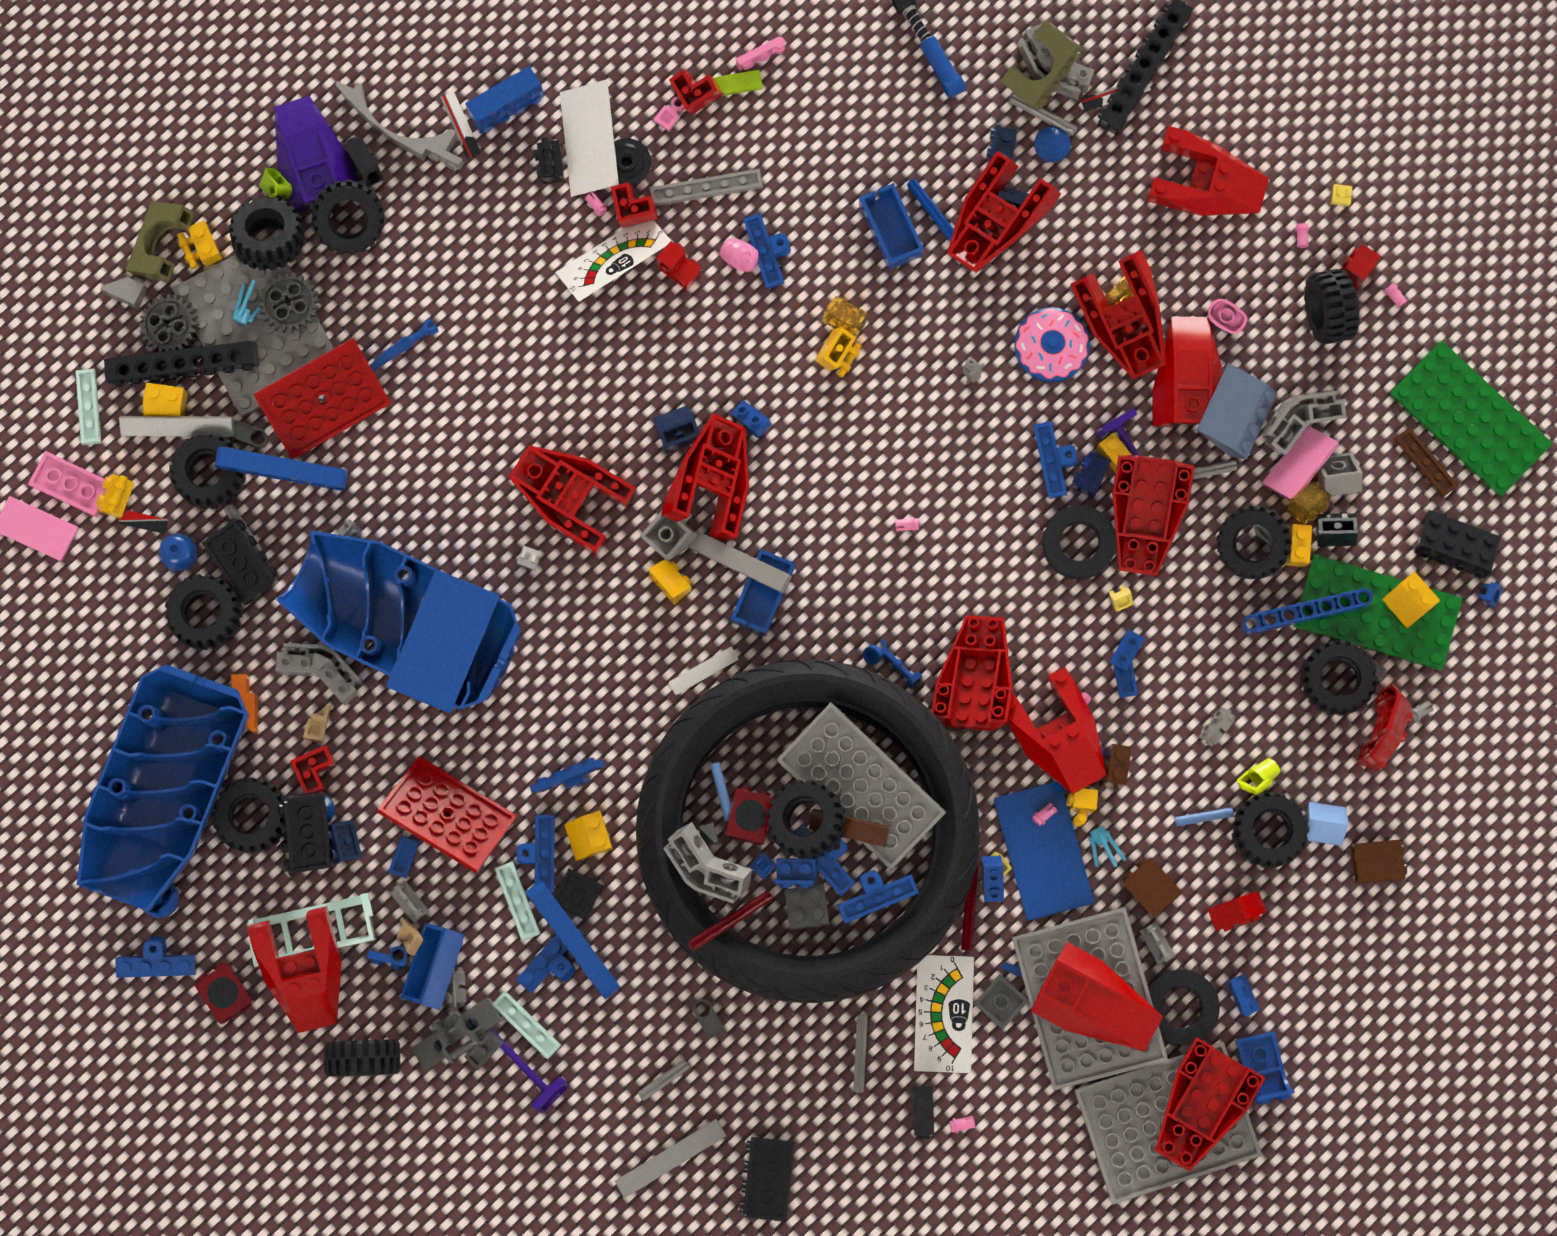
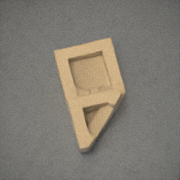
M326 705L324 709L310 715L303 735L304 740L323 743L331 709L330 705Z
M401 917L400 923H402L403 927L397 934V939L403 941L407 954L414 956L422 944L423 938L407 918Z

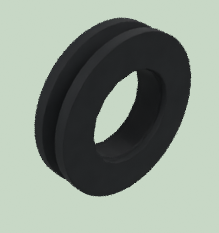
M1083 505L1070 506L1059 511L1049 521L1042 539L1043 553L1048 564L1060 575L1076 580L1088 579L1101 573L1112 560L1116 550V533L1110 520L1099 510ZM1082 524L1090 527L1095 532L1098 538V549L1092 558L1085 561H1076L1064 554L1060 546V537L1062 532L1071 525Z
M1174 970L1159 976L1148 987L1153 1007L1163 1016L1159 1024L1163 1041L1173 1045H1189L1193 1043L1196 1037L1201 1040L1207 1037L1216 1026L1220 1012L1218 995L1212 984L1202 975L1189 970ZM1173 988H1188L1196 994L1200 1001V1016L1189 1027H1175L1168 1023L1163 1016L1161 1008L1163 998Z

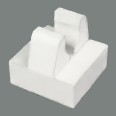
M523 546L517 565L535 571L542 552Z

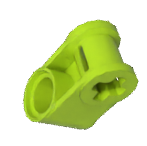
M266 168L259 187L270 198L282 197L283 199H289L292 195L291 184L285 180L279 171L273 168Z

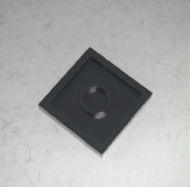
M568 868L554 898L563 910L587 920L603 885Z

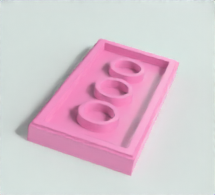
M1307 426L1287 455L1280 459L1262 482L1263 486L1294 502L1339 446L1338 441Z
M45 451L28 485L96 518L100 513L96 511L97 505L95 503L99 494L102 495L104 488L102 484L104 478Z
M11 496L7 499L0 513L1 535L61 562L79 530V527Z

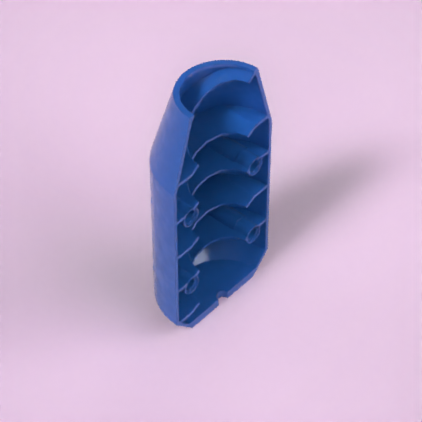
M311 530L309 533L310 544L305 560L291 586L283 595L278 596L277 601L326 646L391 676L435 570L438 569L380 541ZM408 571L409 577L406 580H402L404 573ZM502 599L498 600L454 705L459 710L487 701L492 696L494 689H497L516 651V643L520 639L521 631L512 605ZM374 642V648L367 650L369 644Z
M167 664L141 676L84 815L76 885L147 912L153 909L193 858L250 717L237 689Z

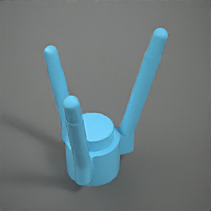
M252 280L241 306L245 290V284H242L232 319L245 326L247 322L252 323L254 317L262 309L258 306L250 315L251 311L245 308L252 293L255 280Z
M1104 826L1090 832L1092 837L1089 838L1092 847L1095 867H1099L1095 843L1098 846H1104L1114 867H1117V864L1107 844L1108 841L1122 860L1126 861V857Z

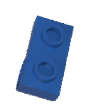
M744 400L731 412L732 417L743 424L758 439L772 425L767 417Z
M1128 629L1109 663L1126 672L1145 638Z
M401 946L393 947L389 955L369 950L367 958L372 959L371 963L383 966V962L391 964L390 968L402 970V967L407 968L409 963V954ZM398 950L404 952V958L400 961H396L394 958V954Z

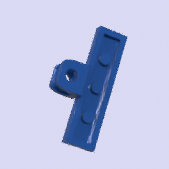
M761 213L744 218L743 221L751 245L758 251V265L767 290L785 284L777 259L791 252L786 234L779 233L769 237Z
M1052 421L1033 425L1048 498L1053 499L1067 496L1062 469L1073 467L1078 463L1075 446L1065 445L1057 447ZM1070 454L1072 457L1067 458L1066 455Z
M589 758L584 760L583 763L551 774V778L543 777L537 779L536 784L530 786L531 792L542 793L566 783L567 788H575L589 783V779L584 778V775L605 767L603 760Z
M535 815V843H524L517 847V862L524 865H534V885L541 880L548 890L554 893L555 815ZM523 851L528 852L527 857L522 856Z
M804 823L793 831L799 837H807L813 834ZM839 837L838 839L841 840L839 842L840 849L835 850L833 845L831 852H823V856L817 858V870L836 892L842 896L856 882L836 861L848 849L846 843Z
M872 870L860 875L859 880L864 894L837 904L844 923H848L916 895L919 892L912 874L884 885L879 873ZM869 877H873L874 879L873 883L871 884L867 882V879Z
M555 935L516 980L532 994L550 972L560 980L567 982L576 972V968L565 958L569 951L558 936Z
M149 937L143 945V956L115 958L116 978L195 975V954L166 955L167 946L165 938Z

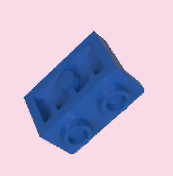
M817 858L776 859L777 879L774 880V884H780L782 888L792 887V884H800V888H811L812 884L817 883Z
M1245 974L1226 981L1241 1018L1260 1010Z

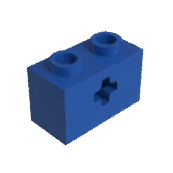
M1001 855L982 856V893L984 902L1004 901Z

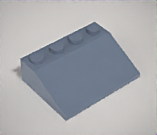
M1228 363L1197 431L1228 456L1247 459L1278 393L1268 384Z

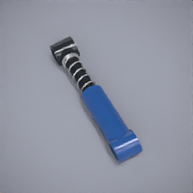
M892 0L895 10L909 20L908 24L912 25V31H915L916 37L920 39V48L939 78L946 96L951 99L966 91L967 88L964 80L955 71L936 37L930 36V32L926 29L927 25L924 26L923 19H920L918 16L919 13L916 12L915 8L916 1Z

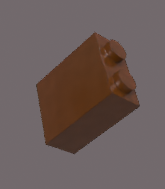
M1111 744L1104 749L1103 760L1107 776L1100 780L1099 787L1119 790L1127 785L1132 747Z
M1400 839L1350 845L1355 884L1405 879V875H1407V865L1403 863L1405 848L1401 844Z
M1150 857L1147 860L1145 858L1140 860L1136 864L1137 869L1133 873L1128 871L1121 878L1123 882L1120 885L1150 919H1153L1176 899L1182 891Z

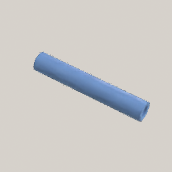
M717 762L710 766L726 822L730 809V800L720 762Z
M1232 807L1177 816L1174 819L1177 827L1234 817Z

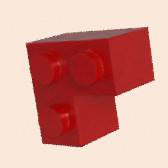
M683 69L669 79L685 109L691 114H695L724 95L716 80L709 74L695 82L691 74Z
M629 182L611 187L618 223L622 228L659 219L656 204L651 195L635 199L633 187Z
M670 241L657 257L658 269L688 291L701 275L700 264L693 259L690 261L686 258L685 248L681 244Z
M1364 244L1359 249L1355 247L1341 267V270L1349 275V279L1352 280L1356 291L1363 284L1381 256Z
M327 745L290 761L304 794L327 791L319 773L337 765Z
M1259 890L1207 909L1215 931L1223 929L1224 932L1234 929V924L1238 923L1240 927L1260 920V915L1267 913Z

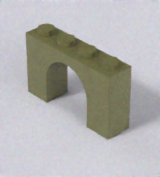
M1046 20L1034 36L1047 45L1053 53L1054 63L1050 73L1040 80H1031L1021 71L1011 66L1000 81L1037 110L1046 105L1048 97L1058 89L1059 82L1069 74L1071 66L1081 58L1082 51L1084 50Z
M151 201L125 270L138 278L169 282L175 264L163 257L155 256L156 243L160 236L169 229L189 230L195 213L183 205Z

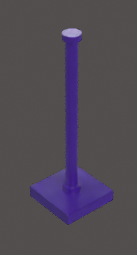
M1134 408L1095 432L1099 439L1114 430L1132 455H1140L1124 430V423L1137 415Z
M490 1028L504 1042L500 1047L502 1051L542 1091L541 1095L531 1105L536 1111L543 1114L570 1085L559 1076L551 1085L547 1086L515 1051Z

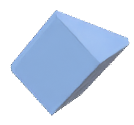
M1308 802L1306 812L1308 819L1306 825L1309 826V833H1307L1308 841L1342 846L1348 828L1347 808Z

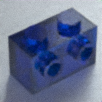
M1091 451L1088 456L1084 455L1079 465L1083 468L1080 473L1076 472L1072 481L1075 484L1073 490L1094 498L1111 460Z

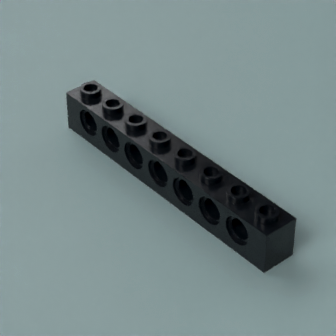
M1173 0L1171 3L1168 2L1162 11L1165 14L1162 18L1158 17L1153 26L1155 27L1154 32L1148 33L1144 40L1146 43L1144 48L1140 47L1135 55L1136 61L1134 63L1130 62L1125 71L1128 74L1125 78H1120L1116 85L1118 90L1116 93H1111L1107 100L1109 103L1107 108L1103 107L1097 116L1100 118L1098 125L1116 136L1193 12L1192 7L1179 0ZM1173 18L1176 23H1170L1168 19ZM1163 33L1167 38H1161L1158 34ZM1154 48L1157 50V53H1151L1149 49ZM1145 63L1148 65V68H1142L1140 64ZM1136 78L1139 83L1135 84L1130 79ZM1126 93L1130 98L1125 99L1121 94ZM1117 108L1121 113L1115 114L1112 112V109Z
M253 341L104 359L105 381L113 387L124 386V383L130 382L134 385L142 384V381L149 380V382H160L163 378L177 380L179 376L194 378L198 374L204 373L205 375H216V372L223 371V373H233L236 369L251 371L253 367H259L258 347ZM241 354L240 360L234 362L235 355ZM222 356V361L216 364V358ZM203 358V364L197 366V361ZM185 361L184 367L179 369V363ZM166 363V368L160 371V366ZM145 365H148V370L145 373H142V368ZM129 367V373L123 375L124 369Z

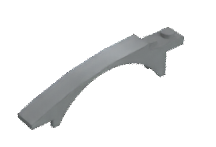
M339 81L336 82V87L344 99L373 128L395 145L423 161L428 155L435 162L441 161L445 163V166L451 170L457 169L461 171L464 165L462 158L450 153L458 138L455 130L450 129L442 134L428 138H409L395 134L384 128L372 116L367 108L365 92L361 84L357 83L353 89Z

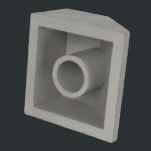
M1353 453L1331 455L1317 472L1319 486L1324 497L1362 492V471Z
M661 511L640 537L665 560L669 561L684 551L698 534L684 521L675 522L661 516Z

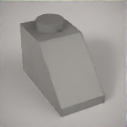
M125 277L103 285L100 288L104 295L136 309L139 308L148 291L144 281L136 277L133 279Z

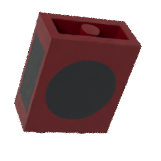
M744 786L734 789L723 836L762 846L768 830L766 821L769 820V817L767 816V810L772 808L770 802L772 798L774 800L775 798L770 797L768 792L759 791V793L751 792V788Z
M224 962L219 963L213 968L214 971L209 975L207 973L203 974L197 979L198 982L194 984L219 1024L222 1025L256 1002L232 965L228 962L225 964Z

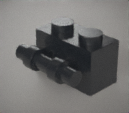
M544 137L541 139L542 142L537 143V149L534 150L535 161H539L540 166L536 167L537 178H541L542 185L565 182L559 140L549 141L548 137Z
M1323 512V514H1316L1317 547L1356 546L1358 526L1355 513L1341 512L1340 514H1330V512Z

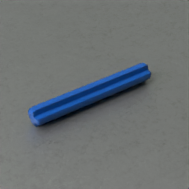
M916 179L910 180L907 183V187L947 239L951 241L954 233L953 227Z

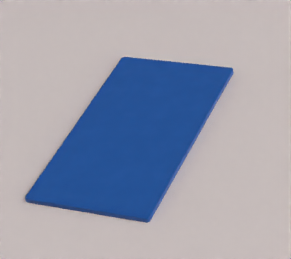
M435 570L386 687L451 713L500 595L442 571Z
M1053 782L994 798L1027 920L1030 921L1093 904L1094 898L1068 806H1066L1062 785L1058 782ZM1049 802L1052 803V807L1054 806L1057 809V813L1047 819L1044 825L1038 826L1032 819L1034 813H1038Z

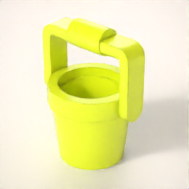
M1267 758L1237 779L1238 786L1249 793L1261 794L1280 774V768L1274 760ZM1250 778L1257 788L1245 782Z

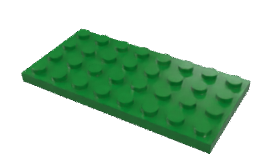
M1442 340L1389 393L1500 498L1553 444Z
M1314 554L1300 603L1362 588L1369 589L1372 592L1373 600L1364 609L1295 624L1293 627L1334 640L1345 641V643L1352 642L1358 647L1442 671L1463 598L1431 589L1440 601L1409 628H1406L1382 601L1388 593L1404 580ZM1361 594L1358 596L1361 602H1367L1365 595ZM1340 599V604L1343 607L1349 606L1346 599ZM1321 604L1322 610L1330 611L1328 604ZM1302 608V612L1304 615H1311V610L1309 608Z

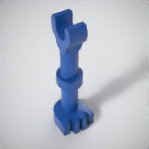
M881 639L883 656L893 665L892 668L895 671L898 670L907 679L906 685L911 689L921 680L922 675L918 671L912 675L903 666V662L900 659L898 660L887 649L886 642Z

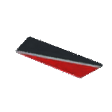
M127 510L118 521V524L165 534L168 520Z

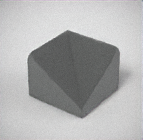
M713 823L698 827L700 836L708 847L718 844Z

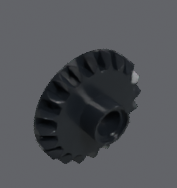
M622 138L614 141L619 184L629 182L633 186L635 183H640L642 179L646 178L651 167V156L648 149L638 140L631 138ZM624 161L632 162V164L627 167L622 165Z

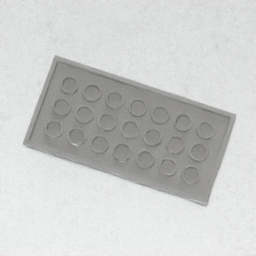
M832 702L777 759L797 780H802L803 782L813 780L815 783H822L841 800V805L845 809L844 816L889 826L890 830L886 847L862 843L890 870L904 858L946 813L942 807Z

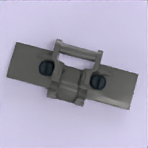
M488 997L463 1014L458 1010H452L441 1022L436 1021L431 1025L433 1029L437 1030L436 1032L411 1048L425 1072L444 1059L453 1064L455 1059L471 1048L481 1045L478 1037L502 1021ZM468 1035L471 1040L453 1051L451 1045Z

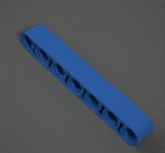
M217 447L214 467L340 491L346 488L348 474L347 470L228 447Z
M1362 588L1250 614L1242 621L1241 629L1245 634L1252 635L1364 609L1372 602L1373 594L1369 589ZM1361 594L1365 595L1367 602H1361L1358 596ZM1340 599H1346L1349 606L1343 607L1340 604ZM1321 604H1328L1330 611L1322 610ZM1302 608H1309L1311 610V615H1304L1302 612ZM1284 612H1290L1293 619H1285ZM1265 617H1272L1274 619V624H1267L1265 622ZM1246 621H1253L1255 623V628H1248L1246 625Z
M540 880L525 892L602 997L607 999L620 989V985L545 884Z

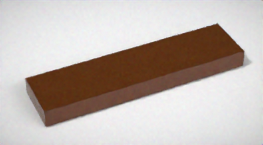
M1410 427L1394 439L1442 498L1458 486Z
M812 810L809 829L817 831L823 821L822 810ZM845 816L846 824H843L845 832L840 837L882 847L887 846L889 826Z

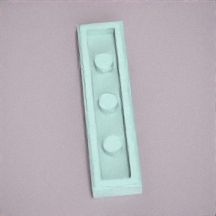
M76 370L81 444H100L101 430L96 370Z
M513 861L494 868L521 940L525 941L540 935Z
M506 991L493 1003L494 1008L547 1060L561 1047V1044Z

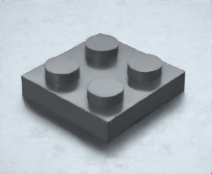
M824 884L813 885L811 888L784 889L790 930L829 925Z
M999 974L973 1004L1003 1030L1029 1000Z

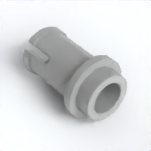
M1426 700L1415 709L1411 708L1410 712L1413 713L1411 721L1419 722L1420 718L1434 711L1433 706L1429 707L1432 704Z

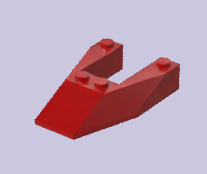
M1168 125L1161 150L1196 159L1189 186L1154 177L1147 202L1198 216L1260 213L1269 180L1267 176L1222 147L1187 130Z
M999 151L995 153L966 195L947 251L948 255L975 273L1023 236L1051 210L1061 196V193L1054 186L1040 178L1019 209L998 197L999 191L1005 188L1019 167Z
M1142 250L1118 261L1134 295L1109 307L1094 273L1070 284L1093 335L1132 379H1136L1167 364L1160 306L1150 266Z
M711 414L681 462L665 497L661 516L675 522L689 518L697 485L719 495L709 536L725 543L737 538L749 489L745 427L717 414Z
M528 445L509 475V479L550 526L596 556L606 543V536L574 517L588 494L594 488L625 508H628L637 494L636 487L588 458Z
M1063 667L1048 675L1051 688L1067 713L1036 729L1016 695L1012 694L1007 725L1027 758L1071 794H1074L1106 777L1107 774L1095 719L1066 667Z
M1391 683L1378 692L1373 710L1379 713L1370 741L1361 746L1356 762L1358 765L1376 771L1381 770L1383 767L1385 768L1390 757L1406 738L1407 731H1405L1407 723L1411 722L1413 713L1410 711L1412 706L1395 684Z
M327 906L309 910L306 914L314 945L312 950L279 958L270 920L251 924L248 928L252 949L264 982L298 1033L337 1024L342 961Z

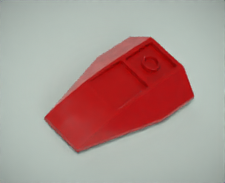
M1171 317L1164 343L1167 364L1158 368L1152 389V427H1172L1173 424H1199L1223 375L1209 317Z
M1118 455L1112 496L1119 571L1153 576L1158 575L1189 505L1195 466L1168 459L1140 455Z
M966 615L936 681L931 712L942 724L953 729L993 731L1006 725L1008 722L1013 690L1004 617Z
M1069 942L1066 943L1054 963L1031 1009V1012L1065 1031L1144 1052L1163 1018L1153 1006L1107 964Z
M1196 1037L1176 1071L1154 1151L1190 1172L1247 1112L1266 1078Z

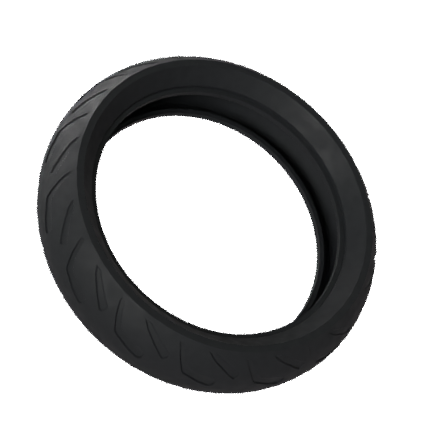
M789 660L758 666L723 681L698 698L674 722L654 753L642 784L637 808L636 845L642 878L656 913L674 940L699 965L719 979L748 993L784 1002L823 1003L856 997L892 982L916 966L937 946L955 922L971 888L979 854L980 822L973 781L959 748L939 719L916 697L885 677L850 664L827 660ZM830 702L842 713L865 721L890 738L913 764L926 793L946 811L943 817L933 826V846L927 874L919 893L905 913L892 926L875 938L849 950L833 954L797 956L779 953L749 942L730 928L697 950L692 951L688 942L720 920L708 908L698 891H695L685 883L663 848L669 843L668 839L678 829L682 828L684 807L689 789L703 762L714 748L739 727L761 716L795 708L825 709Z

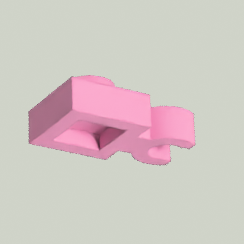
M677 97L672 99L670 108L664 105L654 118V122L668 132L680 119V115L677 113L685 109L683 104L679 107L675 106V103L678 101Z

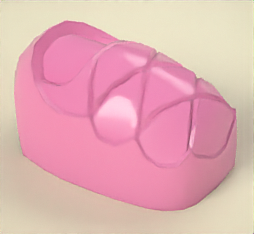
M737 238L725 240L719 252L720 256L729 265L743 272L754 270L758 263V251L750 244Z
M1225 299L1214 300L1208 308V317L1212 323L1231 334L1240 333L1248 321L1247 315L1240 308Z

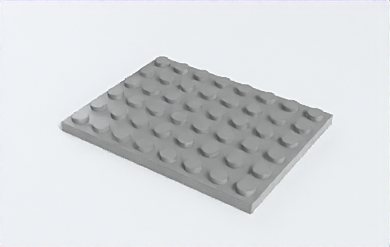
M270 236L262 241H268L274 238L273 236ZM234 255L174 286L172 289L180 298L184 297L187 299L186 302H191V308L196 309L194 314L198 315L199 318L195 322L200 325L196 326L195 330L199 331L196 334L203 347L244 341H253L257 344L259 367H253L251 371L236 369L233 373L217 372L240 416L243 418L261 408L253 395L254 393L332 350L334 347L317 317H311L313 323L306 322L307 329L300 326V332H298L296 328H293L292 334L289 329L283 333L281 327L278 331H275L274 325L269 327L268 321L264 322V315L260 313L254 317L252 323L247 322L246 326L232 319L242 284H245V290L241 306L252 280H255L252 293L245 307L251 311V315L257 309L258 303L263 302L259 300L258 296L264 295L261 289H267L265 282L271 284V277L278 280V274L282 278L285 277L286 272L289 274V277H292L293 274L288 263L283 268L277 267L276 270L266 269V271H263L257 267L256 269L250 268L248 264H243L240 258ZM299 288L291 290L293 295L299 292ZM276 294V295L273 297V300H274V301L280 300V298H281L282 295H281V294ZM291 300L287 301L288 306L291 305ZM298 306L297 311L302 312L306 306ZM281 312L279 318L286 317L288 312ZM241 354L235 355L234 362L240 360ZM222 356L216 358V364L222 361Z
M1126 907L1012 937L1031 1009L1054 963L1067 942L1102 960L1153 1006ZM1032 1012L1053 1091L1168 1061L1159 1026L1144 1052L1065 1031Z
M1224 1041L1211 1045L1228 1056ZM1186 1054L1074 1090L1112 1205L1262 1156L1248 1112L1242 1116L1190 1172L1154 1151L1176 1071Z

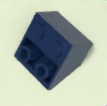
M688 405L652 418L665 453L693 444L700 433Z

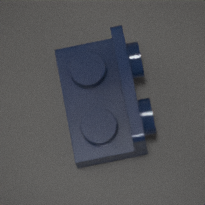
M996 123L995 128H991L989 139H992L993 142L992 146L988 145L986 157H990L989 162L997 151L1012 160L1018 130L1000 127V123Z
M1005 187L998 193V197L1019 209L1028 196V193Z
M348 820L330 824L328 826L330 858L334 861V864L338 865L342 862L362 858L354 821Z

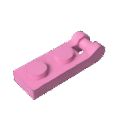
M777 37L736 58L738 70H748L755 63L766 61L774 53L782 54L785 50V40L782 37Z

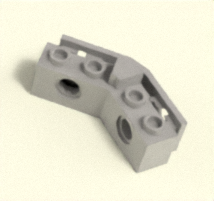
M1042 23L1025 30L1024 37L1019 39L1017 46L1033 80H1040L1046 77L1040 70L1044 69L1047 73H1050L1054 63L1053 53L1050 48L1034 36ZM1074 62L1069 74L1062 78L1055 92L1078 100L1080 92L1087 93L1095 70Z
M1336 390L1290 397L1280 405L1261 431L1262 435L1269 436L1264 444L1278 455L1286 456L1309 424L1347 418L1345 400L1336 399L1335 395H1338ZM1328 398L1327 402L1317 403V400ZM1309 399V403L1297 404L1302 400Z
M283 643L286 651L277 652L275 671L279 675L317 676L344 705L348 704L359 694L354 686L358 683L361 685L363 682L333 649L318 644ZM311 651L325 652L335 657L341 664L336 667L328 658L318 653L311 654ZM291 652L305 653V655H291ZM342 670L349 676V678L352 680L351 682L347 683V681L340 675Z
M692 822L678 829L668 839L669 843L663 848L685 883L695 891L734 903L749 888L752 869L715 857Z

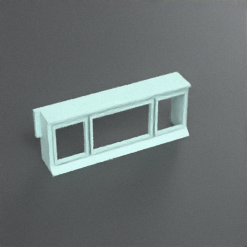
M368 893L264 918L248 920L249 925L270 920L271 925L281 923L287 953L279 955V958L314 949L312 947L293 952L287 921L304 918L309 910L325 906L328 907L329 912L335 911L341 941L337 942L338 949L376 940L371 919L373 912ZM362 904L369 935L347 939L341 909ZM249 944L254 967H258L252 945Z

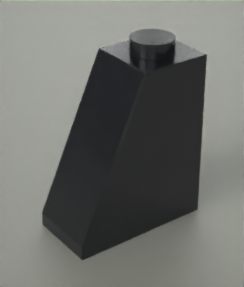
M361 136L349 139L344 145L366 187H371L384 180L379 166Z
M932 1086L912 1087L910 1092L914 1136H918V1139H930V1135H934Z

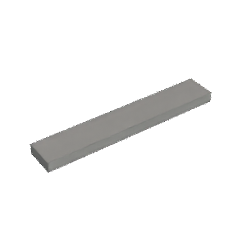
M760 169L649 187L656 206L761 189L763 184Z
M119 417L121 436L193 437V435L199 434L202 437L204 433H210L212 436L216 434L222 437L234 436L233 417Z
M697 531L698 536L688 548L783 594L792 576Z
M717 1119L615 1180V1183L623 1197L626 1198L726 1137V1134Z

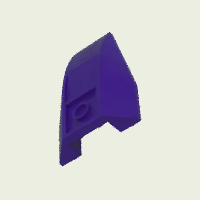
M310 96L274 107L278 171L292 186V195L289 199H285V201L290 206H293L297 213L308 210L307 205L314 203L318 194L329 184L332 185L340 180L341 182L346 180L358 181L349 155Z

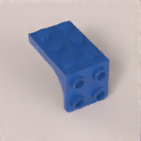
M1272 1031L1235 1040L1241 1064L1266 1078L1253 1102H1256L1257 1105L1271 1103V1098H1275L1276 1101L1291 1098L1290 1094L1295 1093V1091L1291 1089L1287 1081L1275 1032Z

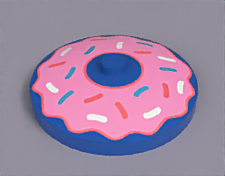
M1043 308L1028 315L1018 327L1014 339L1015 355L1022 369L1033 378L1044 382H1061L1073 377L1084 366L1090 350L1089 335L1084 324L1077 316L1060 308Z

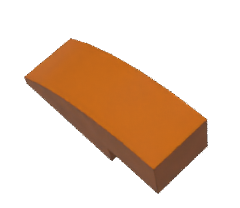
M247 674L231 675L232 688L239 691L250 716L246 725L253 734H258V696L255 693H250V677Z

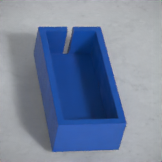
M528 66L466 102L465 105L470 119L481 134L491 131L498 123H505L510 119V116L522 113L529 105L539 103L544 95L540 81L531 67Z
M894 183L878 189L877 200L875 191L859 197V207L888 270L923 256L924 248Z
M760 549L756 558L790 576L793 575L796 568V563ZM748 577L732 614L731 623L745 629L750 626V631L766 637L787 587L782 594Z
M425 923L421 933L423 942L413 957L400 998L440 1010L445 1000L447 988L451 982L454 967L457 964L458 954L463 945L465 934Z

